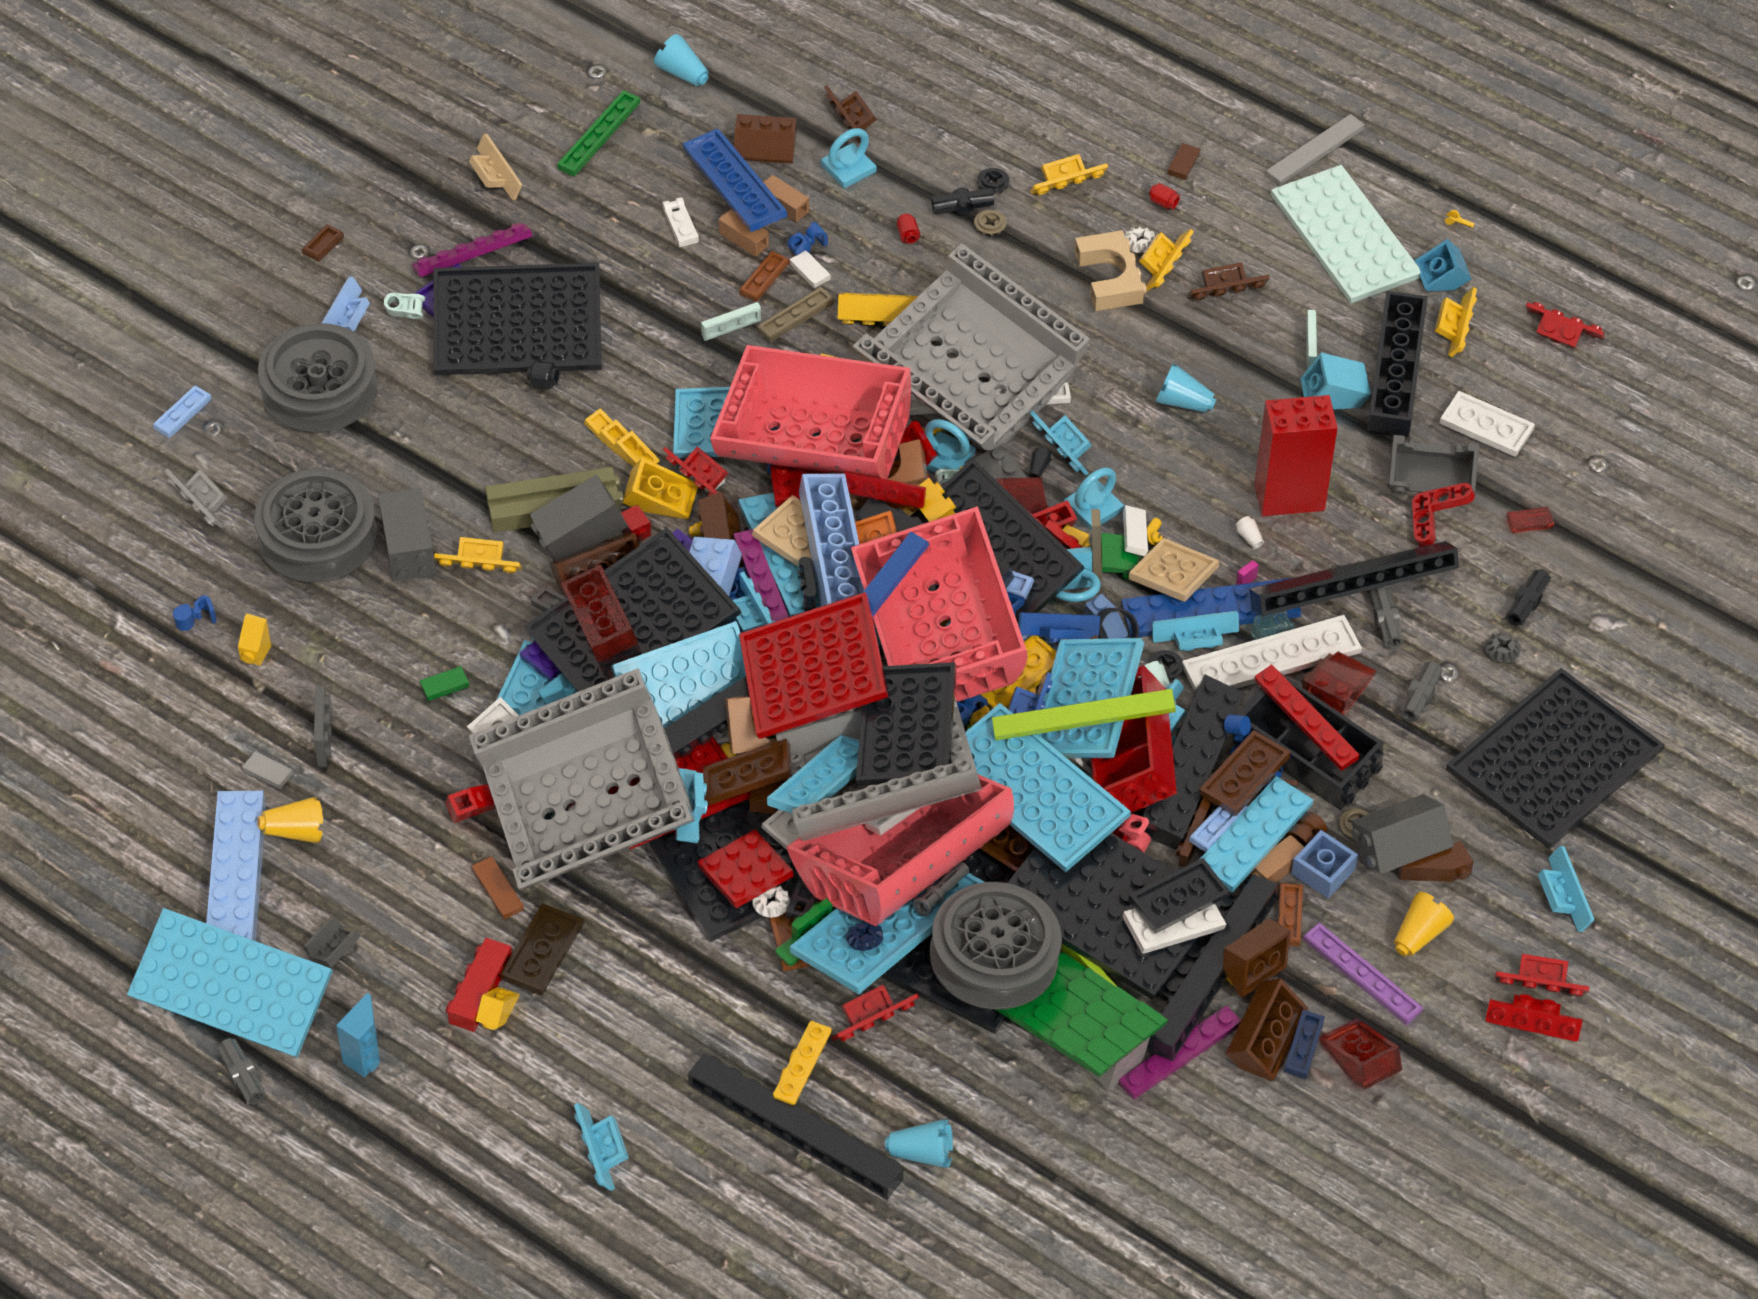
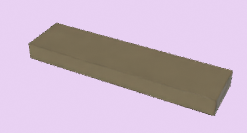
M819 287L759 324L757 331L771 343L834 304V298L822 287Z
M1091 509L1093 573L1101 580L1100 510Z

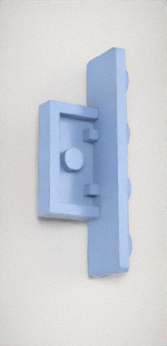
M353 276L348 277L322 323L339 325L352 331L356 330L370 302L366 297L358 298L362 289Z

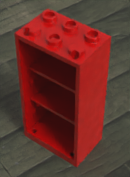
M1330 395L1265 400L1254 481L1261 516L1325 511L1338 430Z
M1144 665L1138 667L1131 695L1167 690ZM1169 713L1124 720L1114 758H1091L1093 780L1129 809L1131 813L1177 794Z

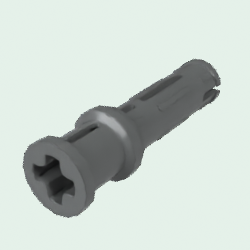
M960 862L936 885L927 887L921 897L914 899L913 906L920 915L928 916L936 904L939 905L943 902L944 895L969 873L968 866Z

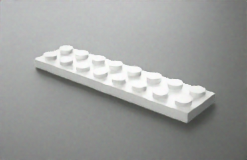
M1341 615L1183 660L1182 665L1194 692L1204 674L1237 689L1256 683L1254 676L1271 664L1280 673L1286 675L1314 667L1319 659H1324L1329 653L1338 660L1361 653L1362 647L1345 615Z

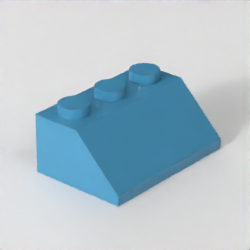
M368 993L336 1025L343 1064L364 1078L370 1071L373 1072L380 1062L372 999Z

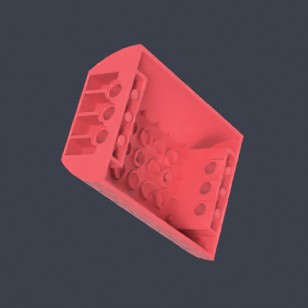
M747 345L710 438L713 450L719 457L833 474H843L845 471L888 479L909 420L911 370L908 367ZM774 427H779L778 430H775V431L770 430V429H772V428H774ZM814 433H820L819 436H811ZM855 439H861L860 442H852Z
M978 506L851 547L865 590L910 532L922 537L930 544L873 616L888 666L955 662L957 667L956 702L1011 685L1019 678L1027 662V650ZM931 585H939L936 591L928 590ZM944 620L951 621L950 625L946 627L940 626V623Z
M978 774L982 790L921 807L882 835L866 829L865 824L806 841L801 840L799 837L787 846V850L798 874L815 898L821 901L827 898L832 903V906L871 925L877 926L1009 826L1014 814L1012 789Z

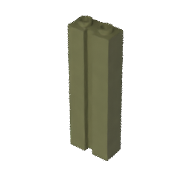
M613 467L485 486L493 533L531 527V524L534 522L530 514L596 474L610 492L620 510V504L624 503L622 491L617 489L620 487L619 476L614 475Z

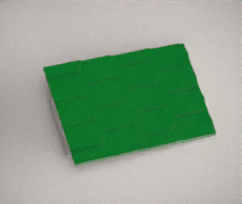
M1062 952L1058 957L1056 975L1044 993L1033 1001L1018 1007L995 1009L1084 1067L1107 1091L1117 1085L1121 1077L1142 1064L1150 1037L1166 1025L1168 1021L1167 1018L1143 1001H1138L1089 967H1084L1068 954Z

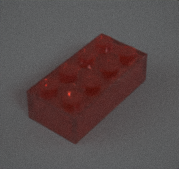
M601 565L561 583L597 662L638 644L632 627Z

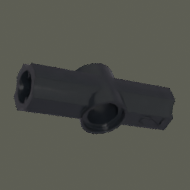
M958 188L952 194L931 197L932 210L934 214L956 211L958 214L965 215L970 213L973 208L993 206V190L989 188L969 191L967 188Z
M1543 569L1534 570L1526 584L1520 586L1512 606L1506 613V619H1508L1511 625L1516 627L1523 625L1531 611L1537 609L1543 592L1551 581L1547 571Z

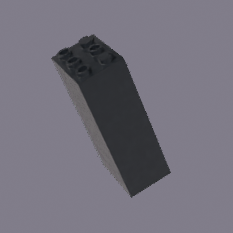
M1283 675L1359 754L1357 761L1341 771L1260 687L1235 715L1247 716L1250 719L1251 730L1249 733L1255 730L1290 751V758L1282 765L1283 772L1340 811L1345 805L1349 806L1355 799V794L1359 790H1364L1369 783V779L1381 771L1384 755L1383 742Z

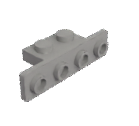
M168 468L165 470L169 476L167 480L174 487L177 488L179 486L182 489L179 493L188 501L191 499L194 502L192 504L193 508L200 514L203 512L206 515L204 519L211 526L215 524L220 528L225 526L214 512L228 497L202 470L199 469L186 484L173 471Z

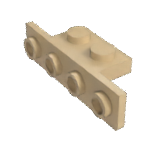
M483 134L477 147L481 155H471L469 163L486 187H503L510 198L516 200L522 183L489 135Z

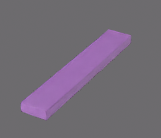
M1320 922L1303 936V941L1406 1026L1422 1013L1423 1007Z

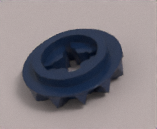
M865 921L862 924L856 922L855 926L849 927L848 933H846L848 945L859 951L876 948L881 944L884 937L881 926H874Z

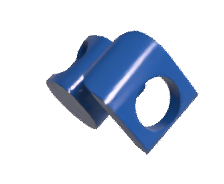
M812 222L806 231V235H802L800 232L794 234L788 240L787 246L797 256L804 251L810 252L811 245L815 244V237L823 246H827L828 236L817 222Z
M202 595L194 602V608H190L188 604L176 607L173 611L176 628L180 631L190 630L194 626L196 618L202 619V609L209 611L211 622L213 624L216 623L217 619L211 599L206 595Z
M982 695L965 699L964 703L957 702L963 726L967 725L974 711L976 712L981 709L977 706V702L981 703V708L987 706L988 700Z
M1229 714L1226 717L1224 723L1225 731L1229 734H1234V741L1237 742L1229 752V754H1232L1251 734L1249 733L1251 722L1247 716Z

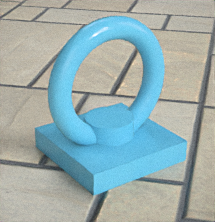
M860 128L844 132L832 144L828 156L821 159V166L843 188L877 171V166L864 154L869 144L867 132ZM855 136L861 138L859 148L854 143H851L839 150L848 139Z
M935 419L926 424L924 433L937 454V457L926 467L928 470L933 472L939 469L960 470L959 467L964 466L965 462L970 460L975 454V447L969 444L966 435L954 424L941 419ZM933 429H945L951 432L954 436H956L957 439L948 436L940 431H938L937 434L934 436Z
M1105 467L1094 471L1080 484L1077 492L1064 499V501L1068 500L1076 517L1090 531H1092L1091 509L1100 510L1101 525L1123 512L1124 505L1111 493L1116 482V473L1111 468ZM1107 476V483L1104 486L1098 479Z
M1091 547L1067 549L1085 569L1063 590L1091 588L1081 593L1061 591L1055 597L1068 602H1081L1091 599L1099 592L1101 586L1098 576L1092 572Z

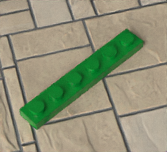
M623 90L557 163L558 170L575 177L640 104V97Z

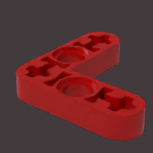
M1460 483L1421 492L1414 496L1412 499L1414 537L1420 547L1432 545L1435 542V511L1466 505L1474 500L1475 493L1470 484ZM1444 495L1449 496L1448 499L1443 502L1438 501L1439 498ZM1422 502H1424L1425 509H1422L1420 506L1422 505ZM1422 517H1429L1426 522L1419 523ZM1425 530H1426V532H1427L1426 538H1424V532H1423V531H1425Z

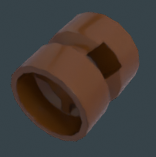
M1306 812L1286 833L1285 838L1292 835L1305 847L1320 830L1327 833V825L1317 814Z

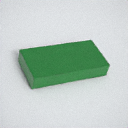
M460 666L420 680V686L427 701L468 688L469 681Z

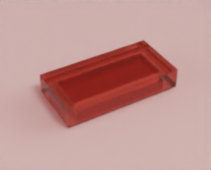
M1549 507L1507 512L1506 515L1512 533L1554 527V520Z

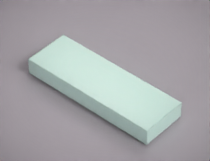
M756 302L701 322V332L704 341L761 321V307L759 303Z
M1308 310L1306 319L1307 369L1317 358L1315 310Z

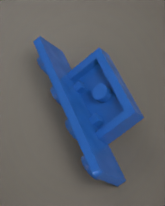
M1024 612L1019 614L1021 635L1047 637L1048 642H1060V639H1089V637L1095 635L1099 637L1100 616Z
M1047 672L1042 676L1037 694L1016 687L1008 710L1016 714L1044 709L1046 701H1043L1045 693H1049L1053 681L1050 680L1052 673Z

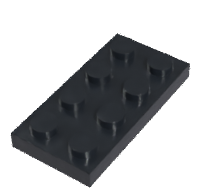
M1201 858L1131 893L1128 901L1154 934L1227 898L1230 891L1204 858Z

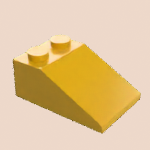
M642 457L631 470L623 496V503L630 507L638 505L643 512L688 519L698 486L694 481Z

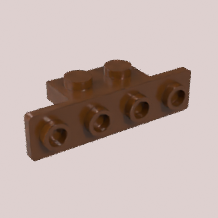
M828 85L824 86L827 91L826 98L831 104L835 103L837 105L834 109L840 117L845 116L846 119L843 122L849 130L854 128L865 130L877 120L857 91H854L840 102ZM855 136L856 140L860 143L861 138L859 136Z
M1242 262L1205 269L1201 272L1205 287L1193 289L1187 296L1188 299L1194 298L1195 301L1207 298L1208 295L1214 294L1215 297L1225 295L1228 291H1234V293L1242 292L1247 287L1253 286V289L1264 287L1270 277L1269 275L1246 279Z

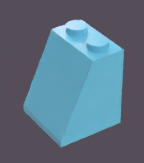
M1320 353L1300 378L1304 397L1330 395L1333 410L1361 408L1371 395L1364 363L1338 356Z

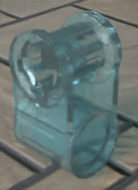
M1287 610L1266 616L1257 614L1254 617L1251 636L1254 640L1295 629V625L1290 622Z

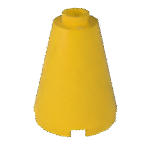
M311 797L262 811L261 816L257 818L258 829L262 830V833L266 835L319 843L322 831H318L319 824H323L320 801L316 800V797Z
M1418 892L1414 896L1394 940L1395 950L1400 955L1413 956L1452 924L1454 920L1452 912L1442 902L1438 905L1432 901L1434 896L1425 892Z

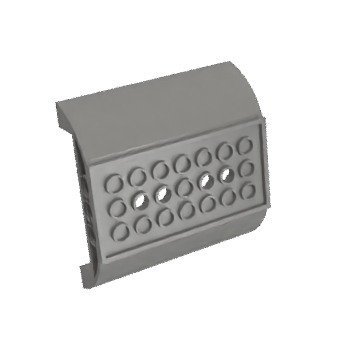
M961 243L948 256L947 270L875 338L866 333L852 348L869 362L910 368L911 394L946 421L957 426L985 450H993L1002 444H1006L1033 418L1030 414L1032 411L1037 414L1059 392V389L1067 381L1081 360L1090 338ZM939 341L942 345L933 346L931 342ZM952 352L957 354L958 357L949 358L947 354ZM987 377L990 381L983 383L979 378ZM1003 389L1006 393L999 395L995 393V390Z
M639 668L469 735L474 753L483 766L516 867L512 870L518 888L521 891L695 821L691 802L667 734ZM633 778H640V782L636 786L629 785ZM618 786L619 790L617 793L608 794V790L611 787ZM568 804H576V808L573 811H565ZM548 812H555V816L552 819H544Z
M956 699L954 701L950 764L936 766L934 769L915 772L910 776L891 779L888 782L875 785H857L855 776L831 798H825L819 802L809 805L804 804L792 809L794 822L801 840L806 841L982 790ZM862 706L777 733V741L787 739L790 743L792 776L840 735L859 740Z

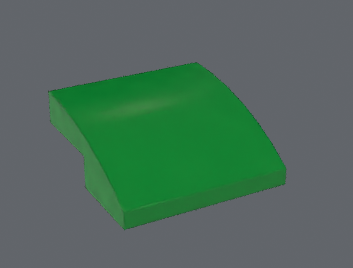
M1101 533L1102 572L1123 573V578H1129V572L1144 556L1125 551L1124 535Z

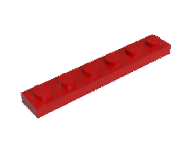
M1272 664L1254 676V681L1341 771L1359 759V754Z

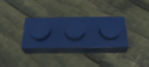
M1302 1010L1285 1065V1073L1304 1079L1307 1078L1325 1016Z

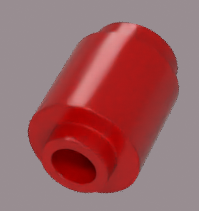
M1161 183L1153 185L1149 191L1150 201L1166 209H1175L1179 203L1180 195L1177 194V191Z
M908 213L898 217L896 226L901 241L906 244L915 243L921 236L916 219Z

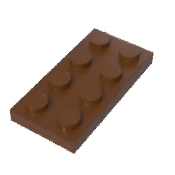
M1253 730L1199 789V793L1237 816L1290 758V751Z
M783 739L704 767V783L707 784L705 800L708 805L792 777L791 751L788 740Z

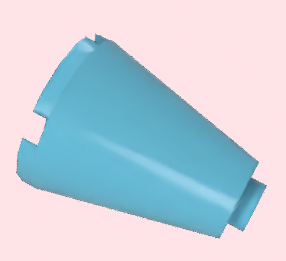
M675 34L664 43L666 47L663 51L659 49L654 58V64L657 68L694 86L704 85L709 78L708 70L684 38Z
M1172 364L1156 402L1206 413L1207 409L1212 410L1217 399L1213 398L1214 393L1178 365Z
M942 1119L891 1132L889 1137L885 1139V1149L887 1152H890L892 1157L948 1168L952 1161V1158H948V1153L953 1151L951 1125H947L949 1120Z

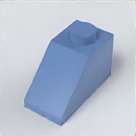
M1100 594L1085 604L1084 615H1097L1106 608L1116 607L1103 594ZM1118 611L1108 614L1102 623L1103 639L1128 638L1129 634Z

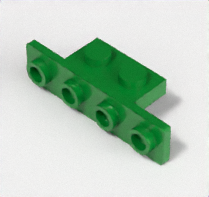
M825 898L820 903L814 904L806 914L798 916L792 923V937L775 950V954L790 967L797 963L800 958L791 954L790 946L834 911L836 907L832 906V903Z

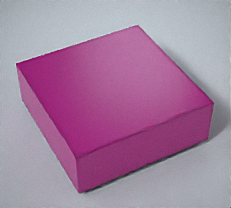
M1253 560L1238 570L1236 585L1251 583L1255 580L1259 564Z

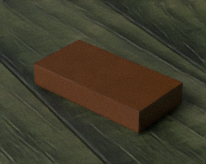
M1182 143L1168 168L1167 174L1186 180L1200 155L1201 149Z
M326 224L302 248V253L320 262L344 238V234L342 231Z

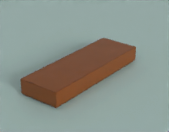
M771 251L739 289V295L758 302L788 266L789 258Z
M492 856L472 865V871L503 920L524 910V905Z
M1280 883L1278 923L1291 930L1289 946L1300 947L1303 885Z

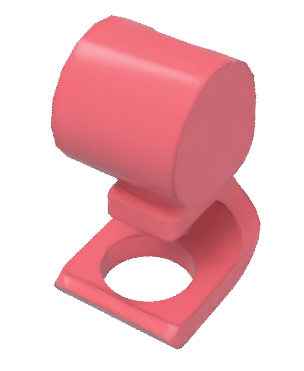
M1131 814L1123 822L1119 831L1128 837L1127 843L1145 853L1151 842L1150 836L1144 832L1149 824V820L1145 817ZM1134 821H1139L1142 823L1141 827L1137 828L1131 826V823Z

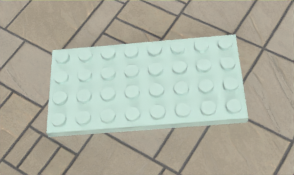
M1342 165L1271 189L1272 198L1350 304L1421 278L1417 264Z

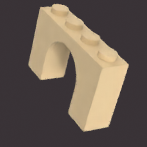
M1123 230L1075 238L1074 253L1079 267L1109 263L1117 266L1123 272L1117 278L1091 283L1090 298L1095 311L1143 303L1144 295L1147 293L1146 285L1144 282H1141L1140 268H1136L1135 255L1130 252V242L1128 238H1125Z

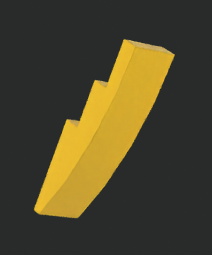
M601 408L585 419L584 424L604 444L634 467L642 457L656 464L660 462L633 431L628 432L617 420L612 421Z

